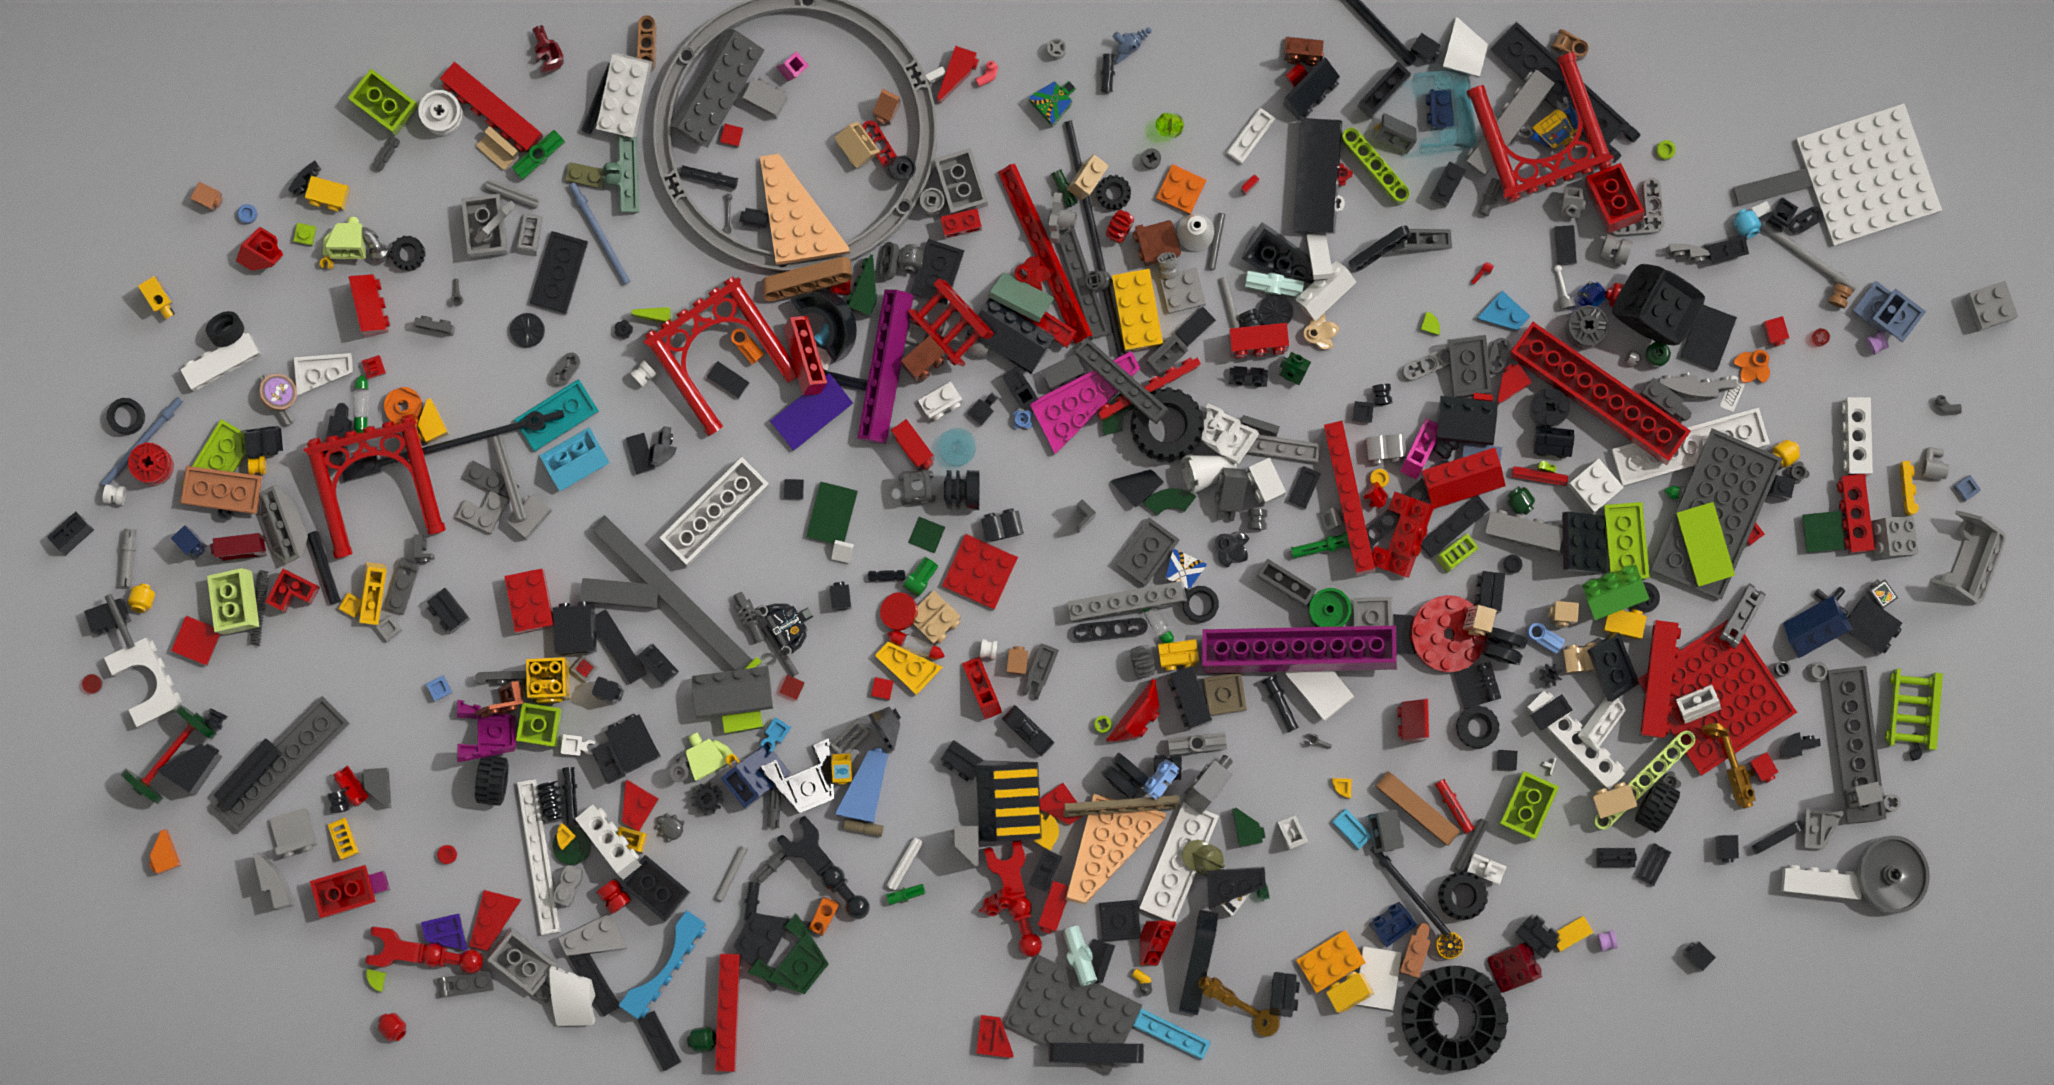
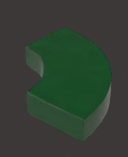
M1122 394L1117 395V396L1110 402V406L1113 405L1114 403H1116V400H1115V399H1117L1118 397L1122 396ZM1132 404L1103 420V435L1107 436L1121 432L1124 416L1134 409L1135 406Z
M1164 489L1148 497L1143 505L1157 515L1170 508L1180 509L1185 512L1197 496L1183 489Z

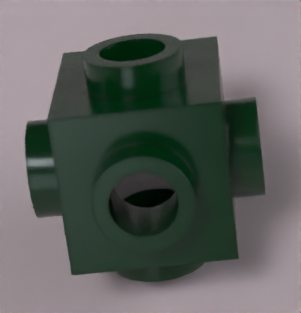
M1291 352L1288 358H1283L1279 366L1282 368L1279 376L1300 385L1311 361Z

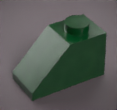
M1233 808L1232 812L1239 847L1263 843L1262 839L1265 838L1264 827H1260L1257 821L1238 808Z

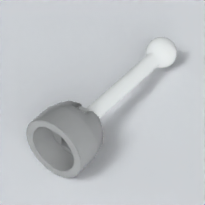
M1556 265L1554 270L1558 274L1563 292V297L1560 300L1561 311L1571 310L1576 307L1574 299L1567 295L1561 274L1562 267Z

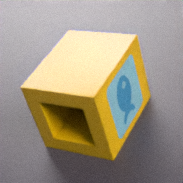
M851 753L832 754V782H837V784L852 782Z

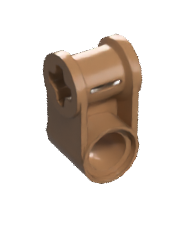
M1559 29V35L1555 42L1551 44V48L1559 53L1567 54L1575 52L1574 48L1580 46L1584 49V53L1578 54L1575 52L1577 60H1583L1587 56L1589 49L1587 42L1568 31Z

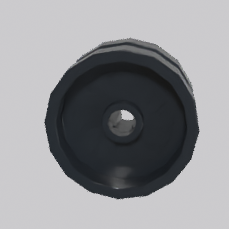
M1492 627L1491 633H1486L1485 638L1493 643H1483L1480 654L1502 663L1520 665L1523 655L1514 649H1525L1528 639L1519 634Z
M1118 752L1112 759V762L1119 770L1117 771L1112 766L1107 765L1101 774L1121 794L1123 793L1129 799H1134L1139 792L1132 782L1140 787H1144L1149 778Z

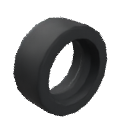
M226 311L215 315L206 325L205 331L215 346L225 347L239 340L244 333L245 327L235 312ZM231 325L229 329L222 333H219V331L222 330L224 327Z
M131 398L117 399L110 404L107 410L108 424L114 431L122 435L134 434L142 428L145 422L144 409L137 401ZM130 405L136 410L137 420L130 427H121L116 423L115 413L121 406Z
M1196 586L1186 593L1187 602H1183L1182 608L1190 620L1196 623H1204L1216 615L1219 608V599L1211 588ZM1197 593L1208 595L1212 601V608L1205 615H1196L1189 607L1191 597Z

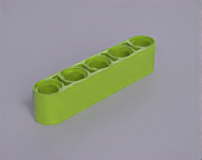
M1352 127L1345 129L1341 140L1347 150L1395 204L1402 205L1406 203L1410 195L1408 187L1357 129ZM1353 134L1356 140L1349 142L1345 136ZM1365 148L1368 154L1361 156L1358 153V149ZM1377 162L1381 168L1373 170L1370 164ZM1389 176L1392 178L1393 183L1390 185L1385 184L1383 178ZM1403 191L1406 197L1399 199L1395 193Z

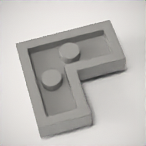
M490 491L482 508L464 500L456 517L492 534L508 499Z

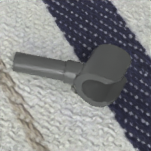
M454 279L455 291L451 302L455 305L454 299L459 297L462 304L464 299L460 295L459 279Z
M1306 734L1311 737V742L1304 741L1306 745L1317 744L1331 749L1332 745L1319 740L1316 734Z

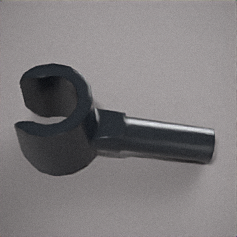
M1913 742L1914 750L1909 751L1911 760L1915 761L1921 758L1922 751L1918 743Z

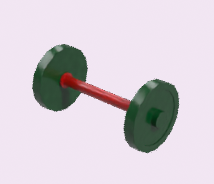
M181 704L174 710L188 722V726L144 778H140L127 768L121 773V776L133 786L132 789L141 796H146L156 804H159L163 797L149 783L158 774L159 768L168 762L194 729L211 740L217 735L204 722L205 719L197 712L194 714Z

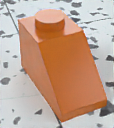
M166 829L160 831L150 854L151 861H149V865L153 872L156 871V874H162L182 866L169 831Z

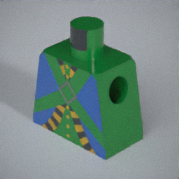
M1054 81L1029 96V102L1053 128L1072 105L1069 95L1076 89L1070 81L1062 87Z

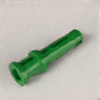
M1344 532L1342 535L1334 537L1330 535L1325 540L1291 547L1293 559L1328 550L1329 552H1335V550L1345 547L1349 549L1350 544L1347 532Z

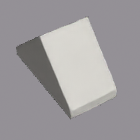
M1296 815L1278 822L1288 850L1308 843Z

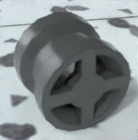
M1150 148L1144 151L1142 164L1145 168L1152 170L1160 165L1161 155L1158 150Z

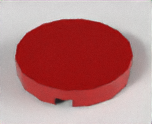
M902 592L893 593L886 597L880 609V617L883 623L890 629L897 631L906 630L912 626L918 615V605L915 600Z

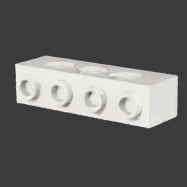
M1848 397L1842 402L1841 407L1842 414H1845V421L1842 422V432L1845 433L1842 449L1843 452H1846V459L1843 460V471H1846V476L1859 474L1869 476L1873 474L1871 397ZM1853 413L1859 414L1860 422L1853 421ZM1853 432H1858L1860 434V441H1855L1853 439ZM1854 451L1860 452L1861 460L1853 458Z
M591 805L575 819L615 872L624 880L641 866L637 860L639 856L633 848L631 850L628 849L627 845L629 843L623 835L618 836L616 833L618 828L612 821L608 823L605 819L608 817L601 807L597 809L594 805ZM602 824V827L596 830L597 826ZM610 838H613L612 841L607 844V841ZM620 852H623L620 857H617Z

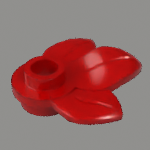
M1031 256L1023 264H1019L1015 268V277L1018 281L1025 282L1043 292L1041 282L1049 279L1052 273L1047 267L1040 265L1041 260L1039 257ZM1022 270H1025L1027 275L1023 274Z

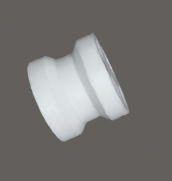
M982 639L980 658L990 657L992 660H995L998 641L988 642L986 639Z

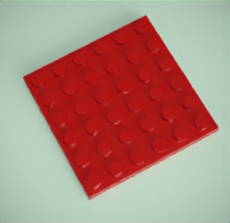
M1729 619L1680 650L1678 658L1674 659V666H1677L1675 678L1672 677L1671 685H1674L1673 697L1670 696L1669 704H1672L1671 716L1667 718V723H1670L1669 730L1674 737L1683 731H1690L1695 736V743L1685 754L1700 776L1728 759L1722 738H1711L1709 735L1702 733V726L1709 723H1717L1727 728L1734 753H1737L1797 713L1745 634L1735 649L1730 647L1729 643L1725 640L1722 641L1718 638ZM1730 631L1729 634L1734 637L1735 633ZM1647 673L1637 679L1644 693ZM1712 685L1719 699L1721 709L1685 724L1678 709L1676 699ZM1688 734L1682 735L1681 743L1683 745L1690 744L1691 737Z

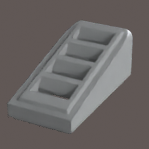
M523 214L517 244L518 254L537 256L542 216ZM527 222L537 223V225H527ZM526 230H533V231H535V233H533V232H525V231H526ZM524 238H534V240H526Z

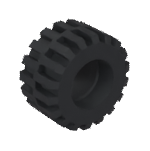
M489 756L480 759L475 781V800L477 803L501 806L505 798L508 782L509 764L507 758Z
M1661 780L1655 782L1640 805L1635 816V822L1654 833L1660 831L1672 814L1680 798V791Z
M1467 871L1453 873L1445 878L1439 887L1438 902L1442 907L1441 909L1449 917L1456 920H1469L1477 917L1485 909V905L1488 902L1486 885L1474 873ZM1465 884L1471 887L1474 892V900L1471 905L1459 907L1453 902L1452 891L1456 886Z

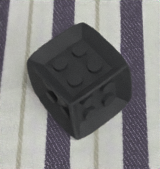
M1640 264L1632 271L1615 301L1612 313L1618 320L1642 336L1655 342H1662L1665 345L1676 346L1685 339L1703 307L1705 295L1695 286L1671 271L1656 265Z

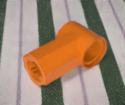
M739 328L732 332V343L751 365L765 355L744 329ZM737 333L745 335V340L742 343L735 341L734 337Z

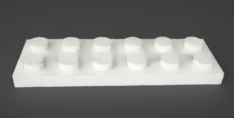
M1183 801L1139 909L1168 921L1177 920L1196 874V871L1185 865L1182 857L1183 849L1192 840L1198 839L1208 843L1219 818L1218 815L1206 810L1200 815Z

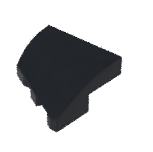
M1152 469L1113 479L1111 483L1136 508L1162 486L1164 481Z

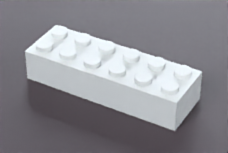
M741 457L660 539L689 567L770 487L769 483Z

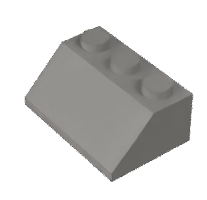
M954 826L955 831H951V844H955V848L974 867H979L978 826Z

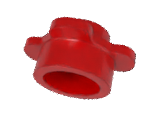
M1340 163L1339 185L1344 186L1348 178L1353 176V172Z

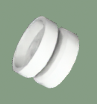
M434 90L422 98L419 104V117L425 128L431 133L438 136H447L454 133L460 127L463 120V110L457 98L450 92Z

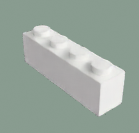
M243 333L241 338L235 343L225 347H217L218 349L212 353L208 351L200 356L201 359L185 363L184 368L180 370L191 390L196 392L260 357L261 353L249 333Z
M1788 865V868H1783L1781 892L1861 900L1857 872L1846 871V875L1838 874L1839 870L1827 869V872H1819V868L1808 867L1807 870H1801L1798 865Z

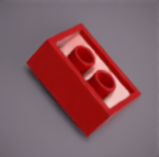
M374 274L349 276L360 330L367 338L388 333V327L391 325L388 315L385 316L383 310L386 308L384 297H380L379 290H382L380 279H376Z

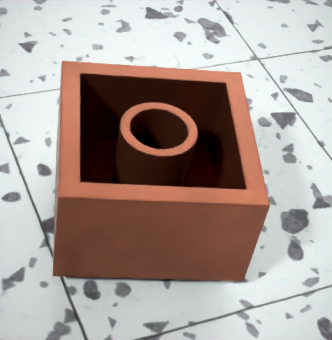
M929 335L901 360V365L916 383L919 380L923 382L931 375L930 371L934 367L938 369L945 363V352Z

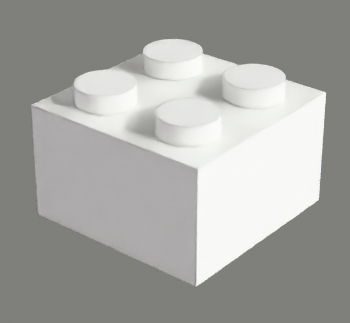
M1270 458L1248 468V483L1250 486H1254V495L1258 503L1262 502L1263 506L1285 496L1286 491Z
M1600 459L1596 460L1567 485L1591 514L1595 513L1624 488Z

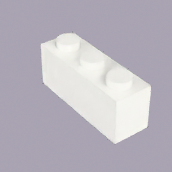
M1338 261L1331 265L1333 278L1315 280L1295 299L1304 313L1314 321L1321 317L1356 283L1348 269Z

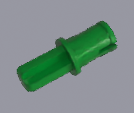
M923 884L906 889L902 887L901 890L886 894L888 903L891 906L903 901L909 902L911 898L924 895L925 888Z

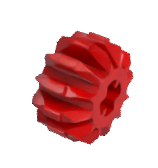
M1118 210L1107 227L1106 236L1114 242H1123L1133 226L1134 216L1130 215L1127 211Z

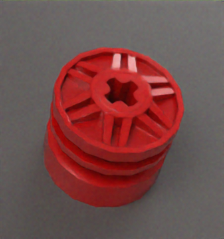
M142 443L131 451L128 458V467L131 474L142 483L149 486H158L165 483L171 477L174 471V462L172 456L161 446L155 443ZM146 461H153V465L147 466L145 464Z

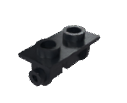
M1230 367L1229 384L1258 388L1267 387L1268 370L1251 367V373H1247V367Z
M1596 848L1597 867H1635V861H1637L1635 848Z

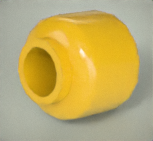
M1787 439L1774 446L1771 451L1772 454L1783 458L1780 467L1783 468L1791 466L1800 458L1798 444Z
M140 583L139 586H133L128 598L130 609L137 613H145V611L151 610L155 592L151 590V586Z

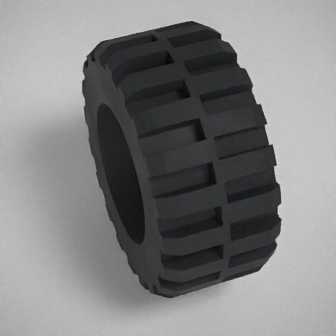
M1172 387L1155 389L1151 394L1164 406L1176 409L1181 413L1185 421V430L1176 441L1169 443L1161 442L1155 439L1150 432V419L1135 407L1130 426L1133 441L1141 453H1145L1146 457L1150 459H1156L1158 462L1168 461V463L1178 459L1181 460L1184 456L1190 455L1200 442L1204 428L1202 411H1200L1198 403L1192 399V396L1183 393V390H1174Z

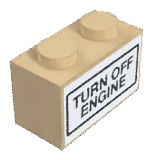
M1481 605L1468 607L1463 630L1468 631L1469 635L1476 637L1491 633L1497 610Z

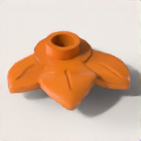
M1756 350L1753 353L1743 352L1733 362L1742 368L1740 378L1743 383L1751 382L1756 378L1760 382L1765 383L1770 376V369L1768 367L1769 355L1764 350ZM1757 356L1762 357L1763 361L1761 363L1756 361Z

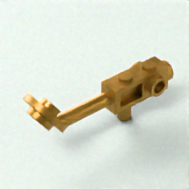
M1709 723L1702 726V733L1709 735L1711 738H1722L1731 765V769L1726 770L1737 806H1742V809L1753 806V801H1756L1749 778L1754 776V772L1751 769L1746 771L1745 765H1738L1728 735L1729 730L1717 723Z
M1206 975L1199 980L1198 986L1202 988V993L1207 998L1211 999L1214 997L1231 1008L1235 1005L1254 1016V1028L1259 1035L1270 1037L1278 1031L1280 1026L1279 1017L1270 1015L1268 1009L1259 1011L1238 999L1235 992L1222 985L1223 983L1216 977L1210 978ZM1265 1020L1268 1021L1267 1026L1264 1025Z

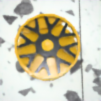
M1451 932L1446 938L1441 934L1436 941L1437 953L1445 959L1458 957L1464 948L1462 938L1454 932Z

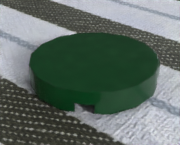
M567 827L576 837L562 850L558 845L556 834L552 843L553 852L561 863L577 865L584 862L589 856L591 841L582 829Z

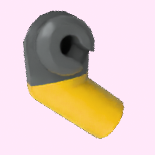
M1136 968L1132 977L1140 983V994L1148 996L1152 992L1151 978Z

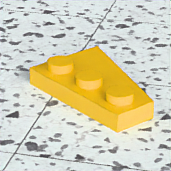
M887 642L875 655L916 695L943 668L890 642Z

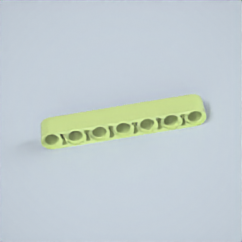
M1690 731L1679 733L1628 783L1636 791V801L1695 743L1693 733ZM1684 734H1688L1691 737V742L1688 745L1681 743L1680 739ZM1671 747L1677 750V756L1674 759H1670L1667 756V750ZM1656 761L1663 763L1664 768L1661 772H1656L1653 769V764ZM1642 775H1647L1650 778V782L1646 786H1642L1639 783V778ZM1627 810L1607 816L1608 824L1603 827L1598 824L1599 815L1596 814L1594 824L1599 829H1607Z

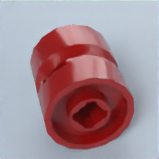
M617 878L596 892L601 901H606L605 906L611 915L632 901L627 892H622V886Z

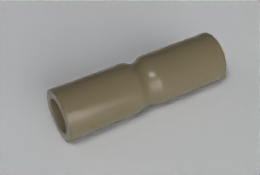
M845 819L844 830L882 837L884 827L882 825Z

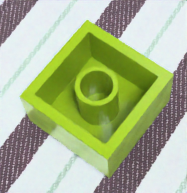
M523 703L516 741L557 748L563 710L561 708Z

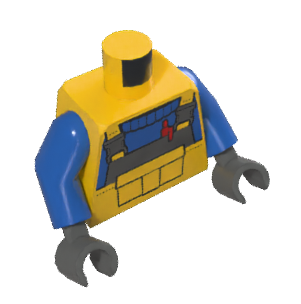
M1563 97L1564 103H1560L1557 100V109L1533 126L1534 130H1531L1529 124H1525L1524 126L1527 131L1523 132L1520 130L1521 136L1523 138H1530L1549 148L1553 147L1555 149L1560 144H1563L1566 148L1573 140L1571 136L1578 129L1577 112L1571 104H1568V98Z

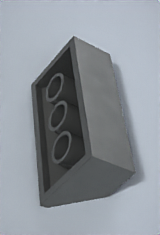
M768 666L692 676L696 719L773 709Z

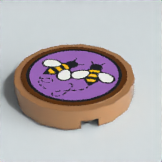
M271 374L265 377L259 385V399L270 410L285 411L296 400V386L285 375Z

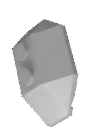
M276 485L261 491L258 517L271 552L286 564L302 557L308 535L295 501Z

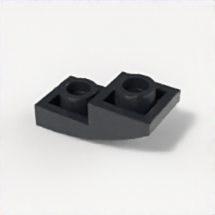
M315 160L307 165L291 183L288 190L293 196H299L306 192L308 187L306 179L319 175L321 168Z

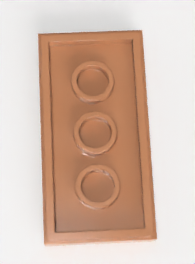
M186 466L180 504L257 515L263 476Z

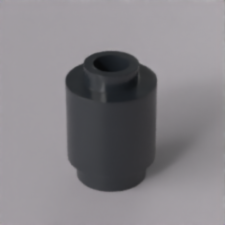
M745 208V211H741L739 222H743L742 226L765 228L768 213H763V210Z

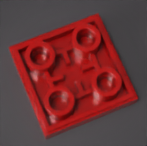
M186 616L171 651L208 666L221 634L214 632L213 626Z

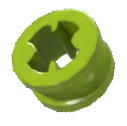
M1102 715L1095 720L1094 726L1099 733H1107L1111 729L1112 723L1109 717ZM1102 719L1107 720L1108 728L1104 727V730H1101L1100 725L1097 724L1098 721L1102 722Z

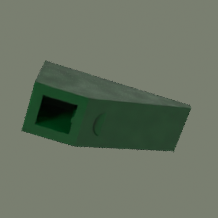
M871 254L869 258L864 259L861 267L864 269L862 275L857 276L854 286H856L854 294L850 293L846 302L852 311L868 318L871 317L877 302L874 258Z

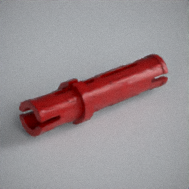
M1445 779L1434 784L1443 798L1442 802L1446 803L1464 834L1473 830L1475 827L1456 799V793L1451 791ZM1445 790H1446L1447 794L1449 795L1450 799L1452 800V802L1454 803V805H1452V803H1451V801L1449 800L1448 796H1447L1446 793L1444 792ZM1455 808H1457L1458 812H1459L1460 815L1462 816V818H1463V820H1464V823H1463L1462 819L1460 818L1459 814L1457 813V811L1455 810Z

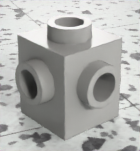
M1564 186L1563 195L1558 198L1557 206L1561 208V216L1580 218L1581 211H1585L1586 200L1583 199V188Z

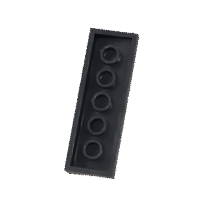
M1301 117L1293 230L1297 233L1335 234L1342 120Z

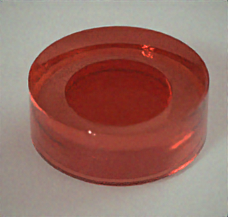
M95 674L85 676L82 681L83 689L91 694L98 693L103 685L101 678Z

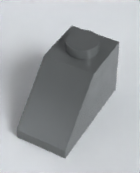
M389 768L363 769V774L360 775L361 785H364V789L385 807H391Z

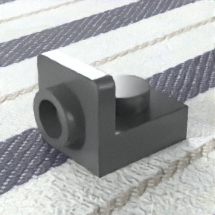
M414 534V558L419 559L421 563H429L430 559H435V555L424 553V551H427V539H424L422 534Z

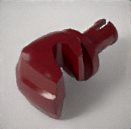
M540 25V29L539 26L534 27L532 31L538 43L534 47L535 52L538 53L536 63L542 59L547 61L540 66V73L545 74L559 70L564 64V57L558 43L555 40L548 39L543 25Z

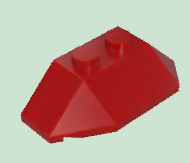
M1152 679L1108 736L1106 739L1108 743L1135 740L1138 736L1142 738L1147 732L1148 728L1146 725L1149 721L1154 722L1160 714L1157 712L1160 707L1156 680Z

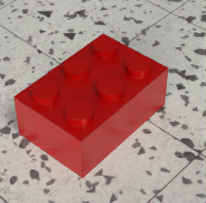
M1622 163L1586 176L1585 187L1608 234L1643 220L1645 211Z
M1287 323L1229 329L1230 357L1235 356V359H1244L1246 355L1253 354L1254 357H1264L1266 353L1283 355L1285 351H1288Z
M541 568L504 576L515 633L522 634L554 627L545 571Z

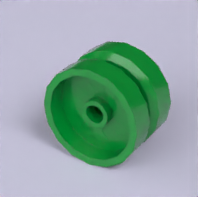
M1325 588L1318 591L1312 597L1307 607V616L1314 627H1343L1351 615V603L1348 596L1336 588ZM1328 606L1330 609H1333L1332 613L1327 612L1326 608Z

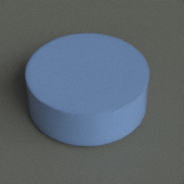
M250 204L242 205L237 212L239 220L245 224L253 223L258 215L257 210Z

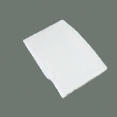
M1297 671L1285 673L1288 680L1324 721L1328 720L1354 698V695L1334 671Z

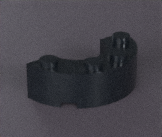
M825 290L811 291L791 299V302L801 316L814 312L826 320L829 326V338L823 347L832 360L836 362L848 356L855 344L857 335L855 317L849 305L838 295Z

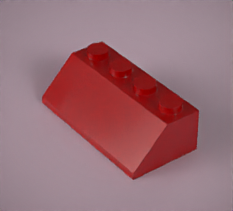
M1496 448L1421 471L1430 504L1435 506L1434 509L1506 487Z

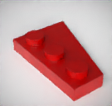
M484 890L469 946L489 951L522 899Z

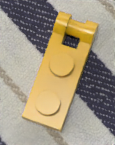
M1909 460L1900 462L1899 469L1904 513L1912 516L1918 512L1919 506L1914 502V496L1916 495V485L1912 483L1914 466L1910 464Z

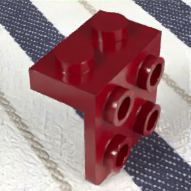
M1526 942L1492 955L1487 959L1501 993L1543 977L1541 967L1534 957V950Z

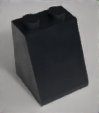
M208 743L206 745L198 744L159 768L158 772L187 792L196 795L222 756L218 754L220 750Z

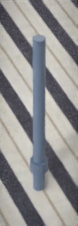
M572 183L569 185V188L575 197L574 201L582 209L623 285L630 283L631 281L591 212L585 195L581 194L576 183Z
M179 397L168 408L165 407L163 409L162 415L100 482L102 485L110 484L128 464L131 451L137 445L147 443L167 419L170 420L175 415L174 412L183 403Z

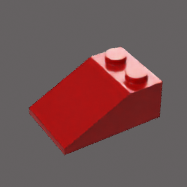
M1428 699L1401 702L1400 706H1397V718H1401V725H1398L1397 728L1398 737H1401V741L1427 740L1429 738Z
M366 865L310 881L319 917L323 919L376 902Z

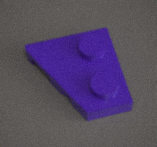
M460 913L421 922L425 941L468 950Z

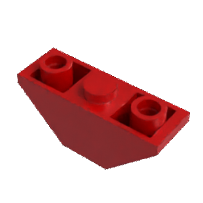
M1146 921L1140 934V965L1158 966L1177 925L1176 921Z

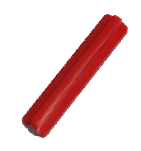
M1513 466L1512 477L1561 486H1567L1568 475L1518 466Z

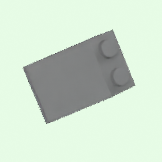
M512 927L505 932L486 956L487 961L532 996L550 975V967L557 966V964Z

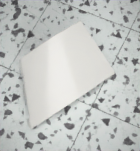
M1459 18L1455 19L1442 68L1479 78L1488 44Z
M1208 403L1201 440L1223 457L1239 465L1259 433L1257 430L1243 425L1239 419L1225 414L1222 409Z
M551 966L549 969L550 990L556 1025H594L595 1017L591 1004L595 998L592 980L579 977L571 972L567 974L558 971L555 966Z

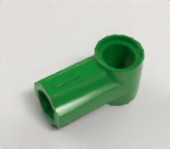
M924 557L915 572H912L903 587L917 597H920L928 585L927 582L939 565L931 559Z

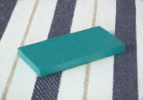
M579 379L514 419L515 422L526 420L527 415L533 411H538L545 415L563 410L564 418L546 422L544 428L539 431H533L529 427L520 429L534 452L599 412ZM537 417L532 419L533 424H537L539 421Z

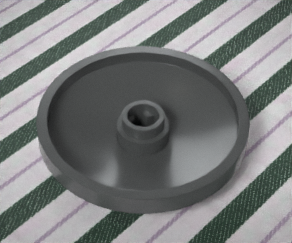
M1885 836L1871 842L1862 852L1857 866V879L1863 896L1873 907L1885 913H1903L1913 909L1923 900L1928 890L1930 872L1923 852L1915 843L1901 836Z

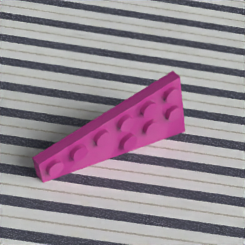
M1132 351L1113 360L1131 377L1141 369ZM1094 370L1038 398V400L1030 404L1055 455L1099 411V408L1104 406L1118 392Z

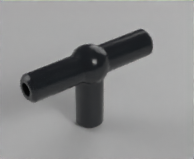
M1839 587L1833 594L1837 601L1845 593V589ZM1817 589L1814 593L1821 601L1829 598L1820 589ZM1840 606L1846 616L1848 611Z

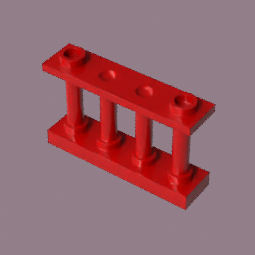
M938 278L934 283L937 287V293L919 312L914 309H909L908 312L911 315V320L916 325H920L948 355L947 359L951 364L964 367L966 363L961 359V356L979 338L990 339L994 333L946 280ZM946 297L950 302L949 306L930 325L924 317L942 298ZM954 311H959L962 315L961 320L942 338L936 330ZM966 325H971L974 328V333L955 352L948 344Z

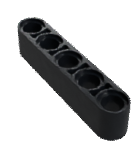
M1049 1043L1048 1062L1144 1063V1044Z

